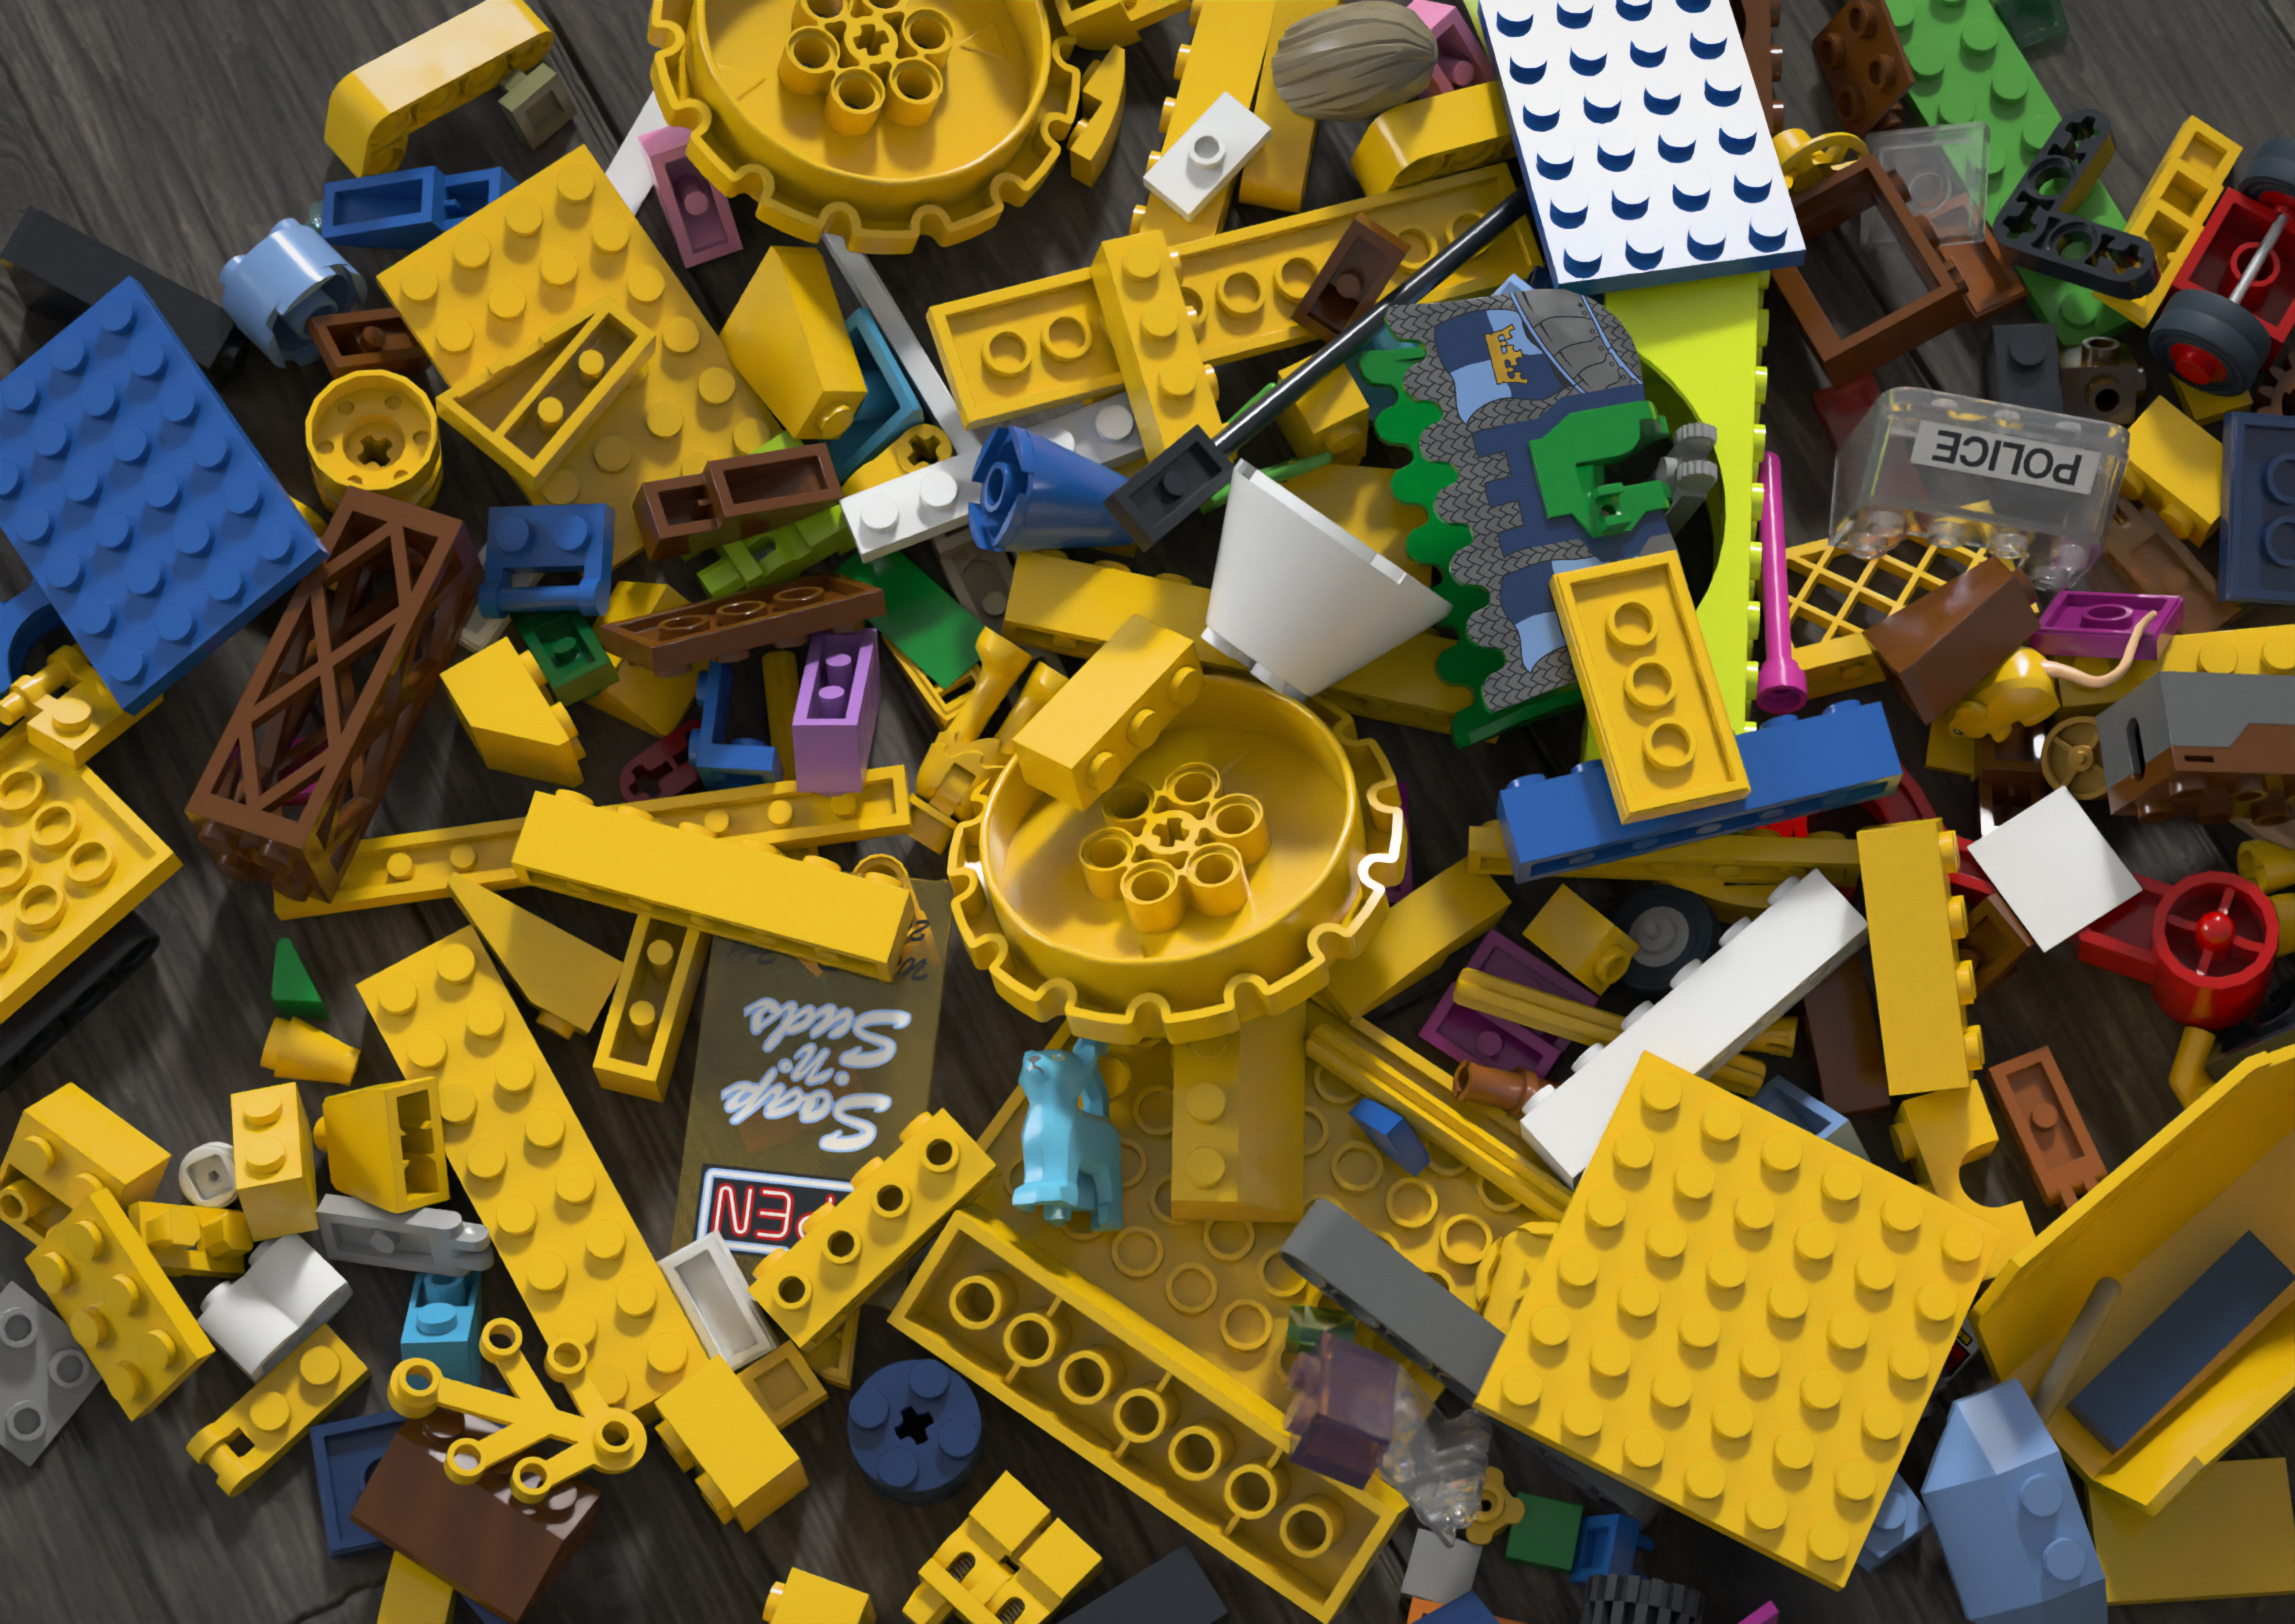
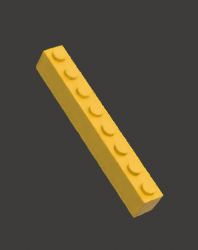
M1055 549L1031 550V552L1018 551L1001 636L1013 644L1089 660L1135 613L1193 640L1203 674L1211 675L1216 671H1227L1254 676L1250 673V668L1235 658L1228 657L1200 637L1207 628L1205 622L1211 589L1193 586L1191 580L1176 574L1163 573L1156 577L1131 573L1127 566L1114 561H1096L1092 565L1068 560V556L1065 553ZM1430 627L1317 694L1349 714L1450 735V724L1456 713L1471 706L1473 703V695L1470 690L1465 687L1448 686L1441 682L1436 675L1435 661L1442 651L1456 645L1457 640L1440 637V633ZM1496 736L1484 742L1495 744L1499 736Z

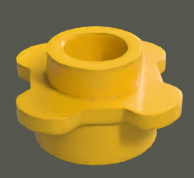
M1492 1466L1481 1468L1477 1474V1479L1465 1487L1451 1488L1445 1499L1447 1510L1461 1518L1466 1528L1467 1539L1472 1544L1479 1546L1489 1544L1494 1536L1504 1532L1509 1525L1519 1524L1525 1515V1507L1522 1500L1511 1496L1504 1486L1502 1471ZM1481 1501H1489L1492 1504L1491 1509L1486 1512L1479 1509Z

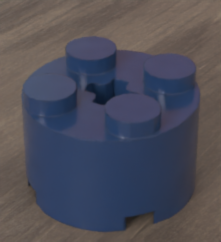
M932 1359L896 1362L885 1366L870 1376L850 1401L847 1421L848 1440L861 1476L876 1493L909 1506L927 1507L949 1500L969 1484L982 1456L984 1430L977 1400L970 1387L955 1372L937 1360ZM916 1422L921 1428H926L927 1440L916 1445L911 1437H906L905 1428Z

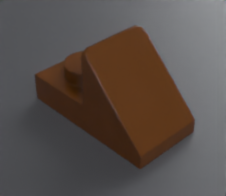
M1358 212L1290 319L1329 343L1373 307L1410 250L1411 245Z
M394 307L310 317L306 323L319 352L335 380L360 370L382 369L392 373L426 370L432 364Z
M1999 892L1987 896L1967 915L1968 934H1966V938L1957 939L1960 961L1972 960L1977 999H1974V1004L1966 1005V1011L2012 978L2019 970L2016 964L2037 945V942Z

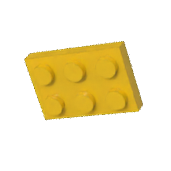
M108 1187L87 1195L24 1259L35 1275L38 1284L47 1293L70 1328L74 1339L82 1346L107 1384L111 1395L119 1402L131 1422L151 1413L216 1351Z

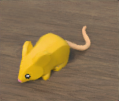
M2151 611L2140 620L2129 639L2121 662L2115 670L2103 676L2088 675L2076 668L2048 661L2033 648L2018 647L1947 710L1946 724L1949 734L1953 738L1969 737L1975 739L1991 734L1992 738L1999 743L2010 735L2013 723L2020 721L2025 727H2029L2043 721L2060 707L2055 692L2054 678H2062L2090 688H2103L2114 684L2129 670L2139 640L2145 628L2157 616V612Z

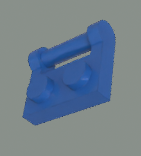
M606 503L489 507L485 577L478 592V606L481 616L484 619H505L509 612L580 610L583 616H605L610 603L615 509ZM584 572V578L580 581L579 585L512 587V576L517 573Z

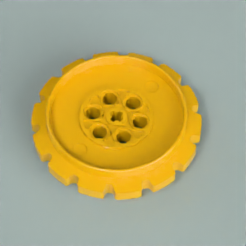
M653 0L649 14L647 40L651 45L662 49L655 53L650 70L651 82L666 123L671 127H684L691 131L685 150L688 159L724 196L733 198L738 194L746 193L757 201L758 207L755 215L760 221L810 243H818L824 233L842 236L845 240L846 249L850 252L877 255L910 254L914 250L919 235L931 236L939 246L948 247L984 233L995 227L1004 209L1003 202H1008L1015 207H1021L1041 187L1052 171L1061 152L1060 145L1054 140H1065L1076 115L1081 73L1077 67L1067 64L1065 61L1070 58L1077 38L1076 35H1069L1054 0ZM872 4H878V5L884 7L885 9H883V8H878V7H876V6H874V5H872ZM814 13L822 14L827 18L819 17ZM917 44L924 45V46H926V47L929 48V49H924V48H922V47H919ZM800 63L812 65L814 68L805 67ZM905 93L912 95L918 100L910 99L903 94ZM844 103L853 104L857 106L860 110L852 109L846 106Z
M1216 671L1211 675L1203 674L1206 685L1200 690L1197 698L1190 705L1184 707L1160 732L1153 745L1144 749L1119 775L1113 787L1103 792L1085 812L1025 783L1015 752V755L999 775L992 790L991 777L974 789L970 796V801L976 818L960 822L956 826L949 850L947 874L955 898L951 901V909L970 959L978 970L989 969L996 992L1019 1011L1042 1023L1056 1016L1066 1015L1071 1034L1106 1043L1136 1045L1143 1037L1168 1038L1171 1044L1206 1040L1240 1030L1242 1023L1251 1021L1264 1014L1274 1017L1289 1010L1330 983L1328 969L1337 959L1353 960L1364 951L1389 915L1390 909L1385 888L1396 886L1403 880L1407 859V829L1403 812L1400 809L1402 802L1396 777L1378 743L1372 738L1358 740L1353 717L1331 701L1317 694L1313 697L1307 696L1302 704L1285 693L1280 694L1256 676Z

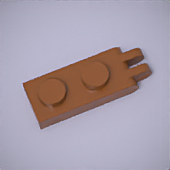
M2047 1045L1990 1067L1984 1076L2044 1204L2047 1207L2058 1204L2064 1214L2078 1202L2076 1196L2082 1194L2084 1197L2105 1179L2108 1173Z

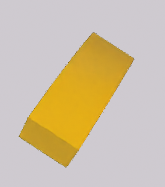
M1465 857L1391 907L1388 917L1376 936L1356 959L1339 958L1328 969L1330 983L1320 991L1349 1025L1441 968L1450 954L1488 932L1491 928H1494L1512 901L1489 874H1467V857Z

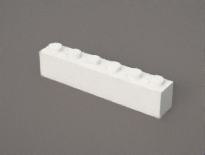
M1817 868L1802 880L1796 875L1785 880L1768 898L1767 902L1771 906L1753 922L1748 917H1744L1732 925L1720 938L1718 943L1722 948L1704 964L1698 958L1689 962L1671 980L1669 985L1673 990L1656 1005L1647 1000L1636 1007L1621 1023L1620 1027L1624 1030L1622 1034L1606 1047L1600 1042L1592 1045L1573 1063L1571 1069L1574 1071V1075L1557 1089L1551 1084L1543 1087L1523 1106L1522 1112L1526 1116L1520 1120L1521 1137L1567 1188L1573 1192L1575 1191L1643 1050L1707 1080L1867 943L1868 922Z

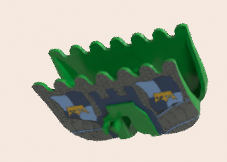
M1536 289L1453 302L1389 306L1384 320L1391 337L1399 342L1417 343L1420 346L1394 350L1362 351L1356 362L1363 381L1375 387H1388L1396 395V404L1382 410L1374 421V433L1378 440L1387 446L1404 447L1409 450L1412 456V462L1396 470L1389 481V492L1396 502L1406 506H1419L1427 515V522L1409 533L1404 541V551L1408 559L1416 565L1434 566L1439 569L1442 574V582L1430 590L1454 606L1446 618L1434 624V626L1451 627L1458 636L1456 645L1442 651L1435 661V673L1444 684L1465 687L1473 695L1472 705L1457 712L1450 724L1453 744L1459 750L1474 746L1516 728L1586 707L1548 584L1553 574L1677 550L1664 516L1673 503L1668 484L1661 480L1624 487L1622 482L1603 485L1605 482V467L1620 463L1639 453L1652 442L1670 436L1666 417L1658 415L1657 407L1651 401L1645 400L1640 359L1632 337L1622 323L1602 305L1589 297L1565 289ZM1601 510L1607 511L1611 516L1603 517Z

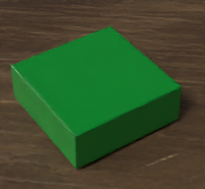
M1518 1492L1516 1498L1521 1499L1524 1503L1525 1515L1519 1524L1511 1525L1504 1561L1570 1575L1584 1505Z

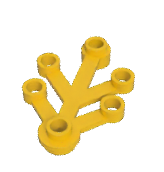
M496 1318L486 1324L479 1341V1350L487 1361L497 1366L516 1398L444 1378L441 1370L433 1362L423 1358L404 1360L392 1372L387 1388V1397L392 1408L404 1417L423 1418L440 1406L507 1426L480 1441L472 1438H462L451 1444L444 1460V1470L451 1481L460 1485H470L477 1482L482 1477L484 1470L547 1438L573 1444V1446L547 1461L539 1457H526L516 1464L510 1478V1490L519 1501L534 1504L542 1501L548 1495L551 1488L590 1468L604 1474L627 1472L640 1462L646 1450L647 1435L642 1423L636 1416L624 1409L609 1408L584 1368L587 1361L585 1346L573 1337H560L550 1344L544 1358V1369L551 1379L564 1384L581 1416L556 1409L520 1350L522 1343L521 1329L515 1322L506 1318ZM494 1334H503L511 1340L512 1346L507 1349H499L492 1345L489 1337ZM560 1352L569 1353L576 1359L577 1365L570 1368L562 1367L555 1361L554 1355ZM410 1375H420L428 1380L430 1386L424 1390H415L408 1385L406 1378ZM608 1430L618 1432L624 1437L625 1444L621 1446L609 1445L604 1440L602 1433ZM462 1453L470 1454L476 1459L478 1466L471 1470L462 1469L455 1463L454 1457ZM526 1472L536 1473L541 1477L543 1486L535 1489L528 1488L521 1482L520 1475Z

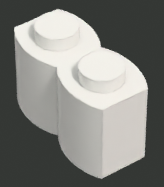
M298 1234L264 1240L251 1254L248 1260L251 1267L247 1273L233 1284L229 1281H224L216 1286L206 1296L200 1306L203 1314L199 1317L197 1323L205 1335L255 1384L260 1382L322 1324L327 1323L353 1295L348 1282Z

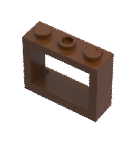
M1873 152L1790 197L1804 244L1876 206L1929 292L1860 331L1840 340L1797 267L1770 270L1769 282L1834 391L1968 320L1961 296L1968 293L1969 289L1957 265L1952 259L1942 264L1934 249L1940 246V242L1929 220L1923 213L1913 217L1906 206V203L1912 201V198L1902 177L1898 175L1895 168L1885 172Z

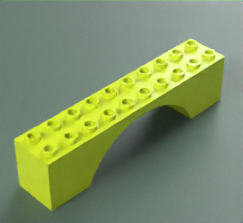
M1770 270L1604 293L1603 307L1622 323L1632 337L1640 359L1645 400L1651 401L1657 407L1658 415L1666 417L1670 436L1667 438L1674 445V433L1682 425L1704 422L1705 424L1710 423V425L1717 428L1716 445L1707 455V461L1717 465V482H1714L1704 501L1713 539V574L1708 591L1698 606L1696 614L1735 735L1756 731V722H1749L1751 700L1756 699L1758 686V661H1751L1753 640L1758 639L1760 624V602L1753 601L1755 580L1760 578L1762 562V543L1755 542L1757 521H1761L1764 499L1763 483H1757L1759 463H1762L1764 459L1766 435L1765 425L1759 424L1761 404H1765L1767 390V367L1761 366L1762 347H1766L1768 340L1769 309H1763L1764 289L1768 290ZM1587 709L1581 731L1580 764L1602 759ZM1747 830L1727 835H1742V833L1746 832Z

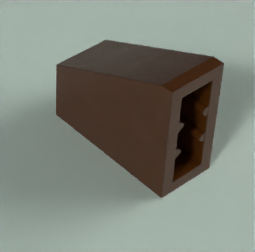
M1994 555L1861 633L1888 684L1925 725H1928L1945 713L2041 627L2031 607L2032 604L2039 601V598L2032 583L2021 568L2011 571Z

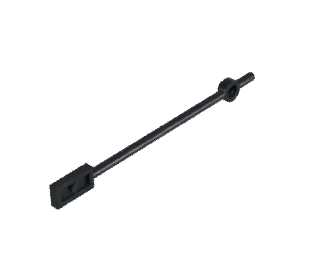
M1525 182L1210 439L1198 424L1195 425L1115 490L1102 504L1145 553L1231 482L1234 466L1228 458L1385 330L1384 316L1389 306L1418 303L1530 211L1532 207Z

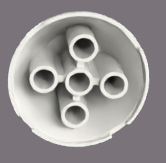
M1242 458L1233 468L1205 622L1207 628L1200 637L1228 657L1235 658L1250 668V673L1280 694L1285 693L1303 704L1307 696H1315L1446 618L1454 606L1448 601L1441 598L1428 587Z

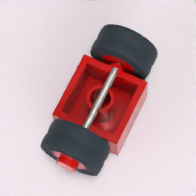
M2279 137L2266 141L2257 150L2250 166L2247 167L2240 179L2238 191L2230 187L2227 188L2172 281L2158 313L2160 318L2150 332L2149 348L2160 365L2177 379L2200 391L2223 397H2234L2243 394L2252 385L2259 369L2268 372L2295 328L2294 138Z

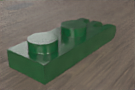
M580 610L539 611L529 618L526 617L524 612H509V617L518 635L539 665L557 701H560L564 708L575 702L589 700L597 696L604 688L620 681L609 656Z

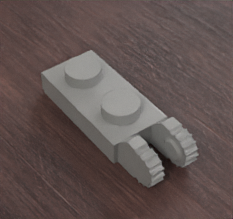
M1695 422L1679 427V430L1674 433V447L1666 457H1661L1657 468L1651 476L1642 481V483L1661 480L1669 485L1673 503L1664 516L1673 538L1706 500L1708 491L1713 487L1714 482H1717V465L1707 461V455L1717 442V428L1710 425V423Z

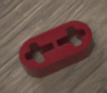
M695 719L682 724L633 757L622 768L619 775V790L624 803L694 794L705 787L697 768L690 767L689 760L679 766L680 763L689 758L688 744L692 729H701L702 719ZM725 736V743H724V744H728V740H727L726 736ZM667 772H671L658 782L661 792L658 796L651 798L646 792L635 796L639 790L636 780L640 776L646 775L648 779L653 781Z

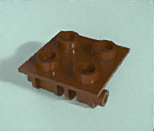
M1849 0L1813 39L1812 43L1816 59L1823 70L1835 103L1836 114L1843 124L1845 133L1853 134L1862 139L1872 128H1877L1880 135H1888L1902 127L1900 118L1903 116L1904 111L1899 104V100L1916 81L1886 1Z

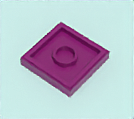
M2061 590L2038 621L2041 627L2029 637V647L2035 649L2041 655L2122 659L2136 625L2149 612L2156 611L2157 616L2145 628L2133 659L2157 661L2184 621V598L2169 595Z

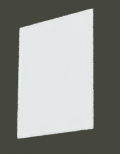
M2065 785L1967 846V849L2044 953L2143 890Z

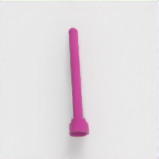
M1766 451L1764 452L1763 462L1759 463L1757 483H1763L1764 485L1763 512L1761 521H1759V538L1762 543L1761 573L1766 661L1761 665V669L1758 672L1756 704L1761 710L1768 713L1788 714L1798 711L1807 703L1806 674L1799 668L1798 663L1792 659L1781 464L1779 457L1775 453Z

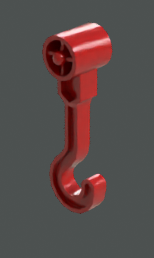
M1901 763L1900 766L1903 774L1895 795L1854 804L1871 812L1880 825L1938 818L1921 787ZM1819 813L1756 827L1755 829L1773 830L1778 832L1781 837L1807 838L1809 827ZM1943 825V830H1944V831H1949V830H1947L1946 827ZM1957 835L1960 869L1956 873H1949L1952 896L1964 895L1966 903L1977 906L1987 896L1999 891L1967 849V846L1975 841ZM2210 870L2186 876L2173 886L2130 872L2143 890L2067 938L2074 947L2078 961L2148 983L2153 1000L2168 1017L2186 1027L2215 1031L2238 1025L2255 1013L2268 992L2277 951L2280 926L2274 906L2256 884L2235 873ZM1858 881L1856 887H1835L1855 908L1858 898Z

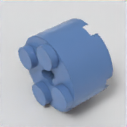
M286 218L278 222L272 228L268 237L257 244L247 255H238L226 263L219 276L220 283L225 287L222 308L232 318L237 328L274 365L280 368H286L284 361L294 360L301 367L322 357L306 326L310 317L349 313L355 301L363 308L367 298L365 279L314 229L300 225L294 218Z

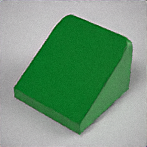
M280 938L276 945L271 993L273 1002L284 1018L296 1016L300 1019L328 1020L330 1015L290 938Z

